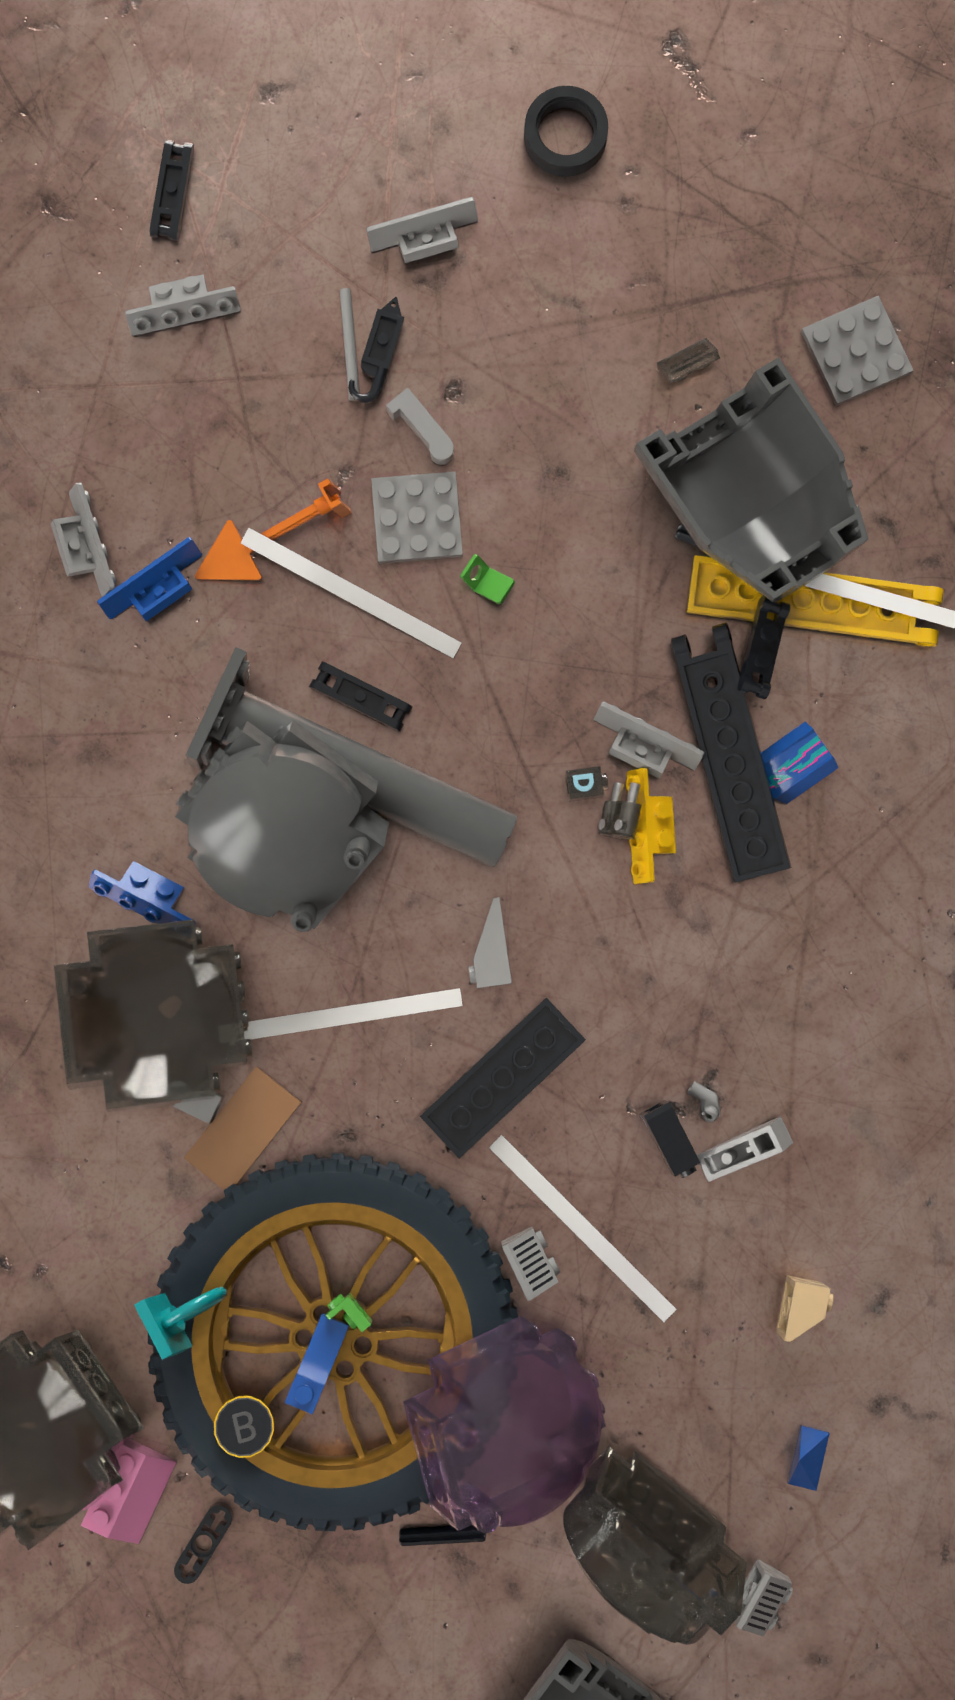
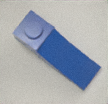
M324 1313L321 1314L285 1400L286 1404L313 1414L350 1326L348 1323L333 1317L329 1320Z

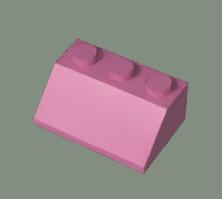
M124 1436L116 1448L81 1526L108 1539L139 1544L177 1461Z

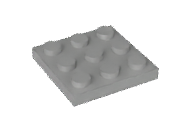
M879 295L804 327L801 330V334L835 407L908 376L914 371Z
M456 471L371 478L378 564L463 557Z

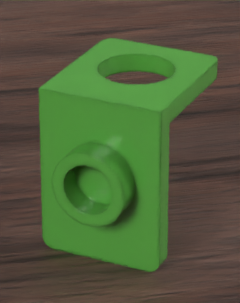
M476 554L472 556L460 575V578L473 592L497 604L503 603L515 584L512 578L489 568L481 557ZM476 565H478V573L473 579H471V571Z

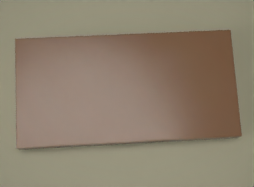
M256 1066L185 1155L184 1159L223 1190L234 1183L237 1185L302 1102Z

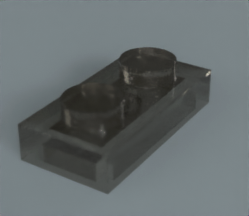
M705 338L657 362V366L665 379L672 383L684 379L686 375L698 369L708 367L712 362L720 359L718 349Z

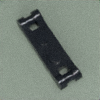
M167 139L164 142L150 223V237L159 238L161 235L169 237L170 240L179 241L190 167L194 156L193 143L185 142L184 145L175 144L174 140ZM174 155L182 156L181 161L172 160ZM162 217L171 218L170 225L161 224Z
M763 595L759 599L738 682V691L755 693L756 697L763 700L768 697L785 620L790 612V604L783 601L779 603L772 602ZM768 612L775 614L773 620L767 618ZM752 675L759 677L758 682L753 681Z
M321 662L318 667L320 672L316 680L312 679L309 688L397 732L401 731L404 725L402 721L406 714H410L413 706L326 662ZM330 676L337 679L333 687L326 685ZM388 705L396 708L392 717L384 714Z

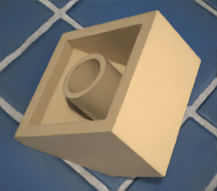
M787 1275L776 1333L784 1341L791 1342L825 1319L826 1311L830 1312L833 1305V1294H830V1288L818 1281Z

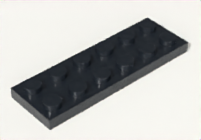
M545 998L423 1112L420 1117L460 1159L586 1039L549 999Z

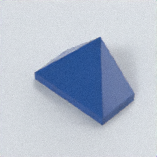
M800 1425L787 1481L788 1484L817 1491L829 1432Z

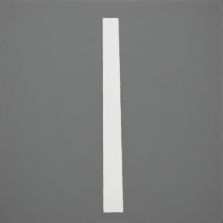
M250 528L246 531L241 541V544L442 653L452 658L457 653L461 642L262 534Z
M826 574L820 575L805 585L810 588L955 628V611Z
M458 988L219 1026L221 1044L459 1007L463 1006L461 991Z
M502 1135L489 1147L663 1322L677 1310Z

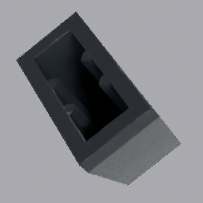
M663 1100L641 1112L639 1115L671 1174L675 1177L680 1175L681 1178H684L697 1171L695 1166L700 1161L670 1102Z

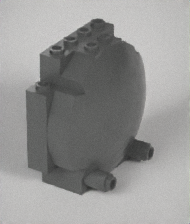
M294 720L291 721L287 728L282 725L273 739L246 721L241 728L236 726L226 739L229 744L224 750L221 748L216 750L209 761L211 764L206 771L202 769L195 777L194 785L190 791L185 790L176 802L179 808L175 817L188 826V845L191 847L187 858L195 863L201 876L218 895L234 906L256 915L273 917L278 910L292 915L291 924L297 931L306 932L312 928L315 929L384 848L389 822L366 806L376 794L378 781Z

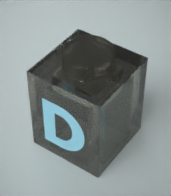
M600 766L565 772L569 802L603 798L604 790H608L607 774L601 773Z

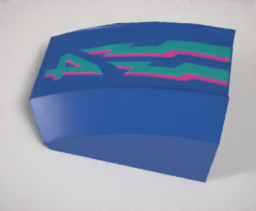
M807 722L802 723L761 752L773 798L785 804H788L838 769L834 757Z

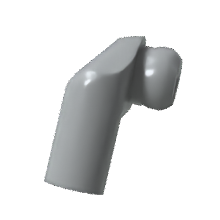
M693 1081L687 1094L700 1100L703 1119L706 1122H714L720 1115L717 1094Z

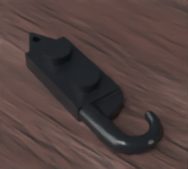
M394 297L382 309H377L361 360L363 372L369 377L374 378L370 391L366 394L358 393L355 389V381L352 379L349 381V392L358 402H372L382 392L404 322L397 297Z

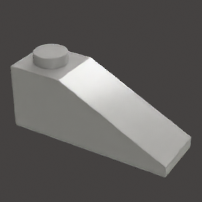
M499 897L493 899L473 959L474 966H468L470 982L476 983L477 989L512 984Z
M778 1117L699 1153L697 1157L708 1182L781 1153L793 1144V1141L782 1118Z

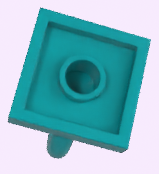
M224 1287L214 1288L178 1308L171 1305L165 1293L143 1299L134 1305L162 1360L193 1347L185 1332V1322L222 1301L227 1296V1290Z

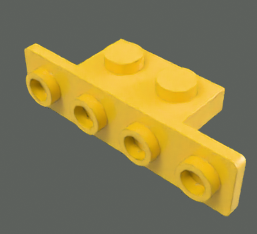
M639 768L627 771L626 788L629 792L631 782L640 784L637 798L638 805L629 843L632 854L631 872L633 883L645 884L655 881L653 854L676 853L673 797L649 796L647 768Z

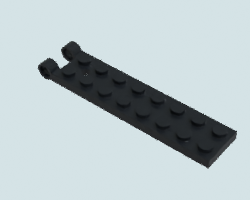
M727 622L712 626L717 651L692 658L691 647L686 634L671 638V643L699 749L704 751L702 760L734 882L736 883L792 867L746 693L737 689L740 670L733 648L731 632ZM710 677H716L718 680V684L714 688L708 686V679Z

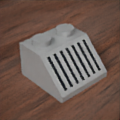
M530 1227L501 1241L502 1248L527 1301L534 1299L558 1283L556 1275L561 1272L554 1258L548 1259L543 1250L548 1245L541 1230L535 1233L533 1227Z
M757 1558L729 1610L736 1627L760 1636H764L767 1630H772L778 1620V1609L782 1603L786 1604L793 1591L791 1587L792 1582L789 1577Z

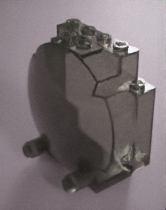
M194 920L87 932L90 961L54 965L68 1089L104 1086L107 1112L135 1108H163L182 1102L215 1098V1091L220 1090L217 1071H223L225 1067L246 1065L247 1057L252 1056L251 1040L244 1037V1031H248L247 1027H249L247 1009L241 1010L240 1002H244L245 998L243 980H237L236 970L241 969L240 952H234L233 944L198 948L197 945L203 944L201 927L195 928Z
M23 1330L10 1334L0 1342V1536L13 1527L17 1540L26 1546L28 1550L43 1542L75 1516L93 1506L104 1494L123 1481L118 1473L120 1465L115 1451L144 1429L139 1415L132 1411L92 1352L91 1344L82 1337L78 1330L55 1337L43 1348L36 1341L30 1342Z
M608 1446L590 1466L584 1487L564 1509L563 1524L565 1533L580 1568L593 1587L611 1607L648 1634H653L673 1643L679 1642L686 1645L698 1642L711 1628L719 1635H722L741 1615L747 1562L724 1543L726 1526L637 1451H634L625 1460Z

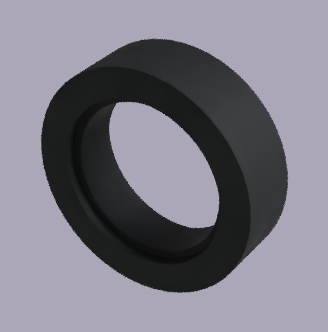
M557 86L541 93L530 105L525 118L524 143L531 160L543 171L561 177L582 174L599 161L605 150L608 136L607 114L600 101L590 92L575 86ZM560 108H571L581 112L592 126L593 137L591 142L582 151L571 155H561L551 151L542 142L538 130L541 121L547 114Z

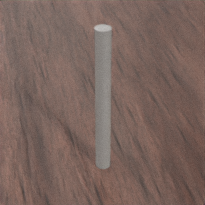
M343 288L340 289L347 384L349 386V381L351 379L354 380L355 389L359 393L351 289ZM348 388L349 400H350V401H357V400H355V399L351 396V394H350V392H349V388Z

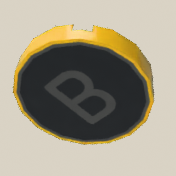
M237 1396L226 1401L218 1410L214 1421V1435L219 1446L227 1454L238 1458L252 1457L262 1452L270 1443L274 1432V1419L269 1408L261 1400L251 1396Z

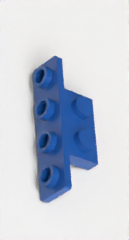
M188 537L118 587L108 592L97 603L109 619H113L134 604L144 620L148 621L192 590V587L180 571L200 558L202 553L192 538Z
M134 861L120 882L96 869L91 873L89 888L97 895L108 897L124 909L133 910L144 916L149 922L158 923L166 927L174 935L183 936L187 939H190L193 935L196 922L173 910V907L183 893V886Z

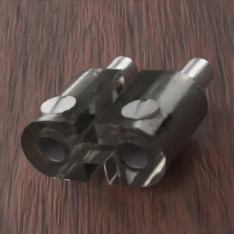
M614 782L611 801H605L602 818L598 825V835L615 839H635L642 807L641 804L637 803L640 784L631 782L627 801H621L624 784Z

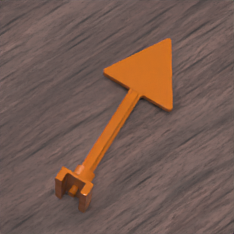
M327 478L318 483L323 496L314 500V504L261 534L274 541L320 514L323 516L333 510L340 517L344 518L351 514L352 511L341 501L339 496L341 494L340 489ZM228 520L196 572V579L262 580V575L251 556L255 551L241 544L242 538L233 521Z

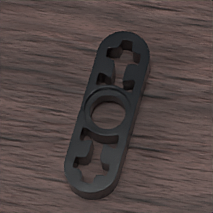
M217 1502L209 1508L176 1562L174 1574L181 1583L190 1584L198 1579L233 1520V1510L228 1504ZM222 1510L225 1512L224 1519L227 1522H219L214 1532L209 1529L215 1520V1516L212 1513L218 1514ZM198 1536H209L212 1540V1547L207 1551L198 1549L196 1546V1538ZM194 1554L198 1557L193 1566V1570L196 1573L190 1572L188 1575L182 1573L184 1567L181 1564L187 1565Z

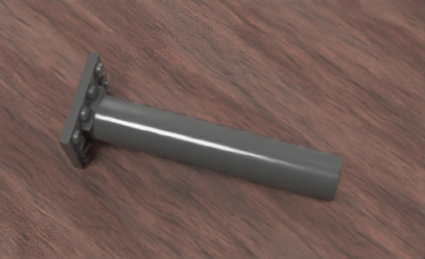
M235 647L186 753L191 766L200 770L203 764L208 766L215 752L212 745L213 742L221 746L223 744L227 746L229 742L226 739L236 726L241 728L246 721L273 739L282 725L287 728L291 721L294 720L378 781L376 794L366 804L369 809L381 817L491 867L496 866L506 847V838L511 836L518 817L517 815L247 692L245 685L251 674L249 669L250 661H247L246 651Z

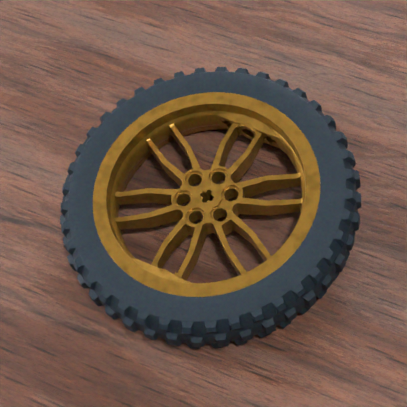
M332 1153L331 1158L328 1159L325 1157L317 1158L316 1154L304 1155L302 1162L283 1160L275 1163L274 1170L263 1173L259 1169L248 1175V1182H243L239 1186L235 1183L224 1190V1198L217 1203L209 1202L201 1210L204 1216L199 1221L188 1225L183 1232L186 1237L184 1242L178 1247H173L167 1258L171 1262L169 1269L160 1274L157 1286L161 1289L160 1294L165 1293L171 1305L176 1308L214 1288L224 1287L227 1290V1296L222 1301L185 1322V1332L193 1346L186 1351L162 1360L148 1333V1344L153 1346V1354L148 1362L149 1374L156 1375V1382L153 1385L156 1402H161L164 1405L162 1413L164 1417L163 1422L167 1430H174L176 1432L174 1441L183 1455L188 1453L191 1455V1464L201 1478L208 1475L211 1478L210 1485L224 1496L230 1493L234 1496V1502L240 1505V1508L251 1512L254 1508L258 1509L259 1516L277 1523L280 1518L285 1519L286 1525L301 1530H306L308 1524L313 1525L315 1531H335L337 1526H342L344 1530L352 1529L356 1531L363 1530L366 1522L376 1526L393 1521V1515L398 1514L400 1517L406 1514L411 1515L420 1510L421 1502L428 1504L432 1500H436L445 1493L444 1486L450 1487L455 1481L459 1482L467 1474L466 1466L471 1467L476 1459H480L486 1450L483 1445L484 1442L487 1443L491 1435H496L501 1426L497 1418L502 1416L505 1408H508L511 1394L507 1391L510 1389L511 1381L516 1380L518 1366L513 1361H515L516 1351L520 1349V1337L514 1335V1323L519 1321L517 1307L510 1304V1293L513 1292L510 1279H503L500 1268L503 1261L498 1252L490 1250L489 1242L487 1241L489 1238L483 1227L477 1229L470 1219L471 1212L464 1205L458 1208L454 1204V1200L449 1197L450 1193L444 1188L434 1189L430 1183L426 1182V1176L418 1172L413 1176L409 1175L397 1163L390 1161L385 1166L380 1164V1162L373 1161V1156L361 1155L360 1159L356 1160L353 1157L345 1156L344 1153ZM348 1225L383 1235L382 1242L362 1267L350 1291L355 1299L367 1273L390 1242L394 1241L412 1255V1260L389 1289L367 1307L359 1300L356 1301L371 1317L395 1295L415 1266L421 1264L432 1279L441 1297L446 1313L444 1331L417 1327L376 1329L368 1327L361 1332L358 1327L352 1329L349 1326L328 1379L335 1382L342 1418L355 1447L356 1454L323 1456L302 1452L286 1446L285 1441L306 1414L301 1409L298 1410L280 1437L277 1439L271 1438L270 1443L262 1452L245 1458H238L227 1454L219 1446L214 1435V1421L218 1410L226 1401L235 1398L223 1370L225 1350L254 1354L298 1353L301 1359L300 1362L282 1377L263 1399L262 1402L268 1406L274 1397L294 1380L309 1346V1343L304 1344L298 1340L297 1332L306 1329L313 1336L319 1322V1318L315 1315V1308L320 1305L328 1307L327 1305L333 1300L326 1262L313 1234L312 1227ZM298 1230L304 1232L318 1268L322 1296L311 1300L295 1278L279 1243L280 1238ZM267 1246L272 1247L286 1283L306 1312V1317L302 1320L263 1308L231 1305L236 1280L249 1262ZM343 1309L333 1317L347 1323L343 1317L345 1312ZM239 1315L258 1318L290 1330L289 1340L266 1343L231 1341V1338L228 1337L231 1317ZM359 1337H367L371 1341L372 1347L367 1351H361L356 1347L355 1341ZM405 1337L436 1339L438 1343H441L439 1361L435 1363V1366L404 1361L378 1351L379 1340ZM349 1361L353 1365V1372L348 1375L340 1373L337 1367L338 1363ZM366 1361L403 1372L438 1376L436 1394L422 1415L400 1435L394 1429L383 1399L362 1368V1364ZM355 1381L359 1383L375 1405L390 1439L389 1442L369 1451L363 1446L350 1412L346 1385Z

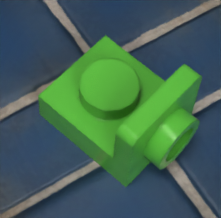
M351 1293L346 1297L339 1294L327 1305L330 1310L325 1316L329 1320L343 1309L346 1312L343 1317L352 1329L358 1327L363 1332L372 1324L373 1320Z

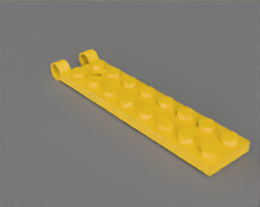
M695 555L686 613L753 622L758 601L762 594L713 558ZM823 573L932 605H942L944 589L940 587ZM803 586L792 594L776 601L777 603L783 601L790 604V612L784 626L908 642L925 647H935L938 644L939 631L931 628L915 627L916 617L892 611L890 616H885L882 613L881 607ZM768 612L767 618L773 620L775 614Z

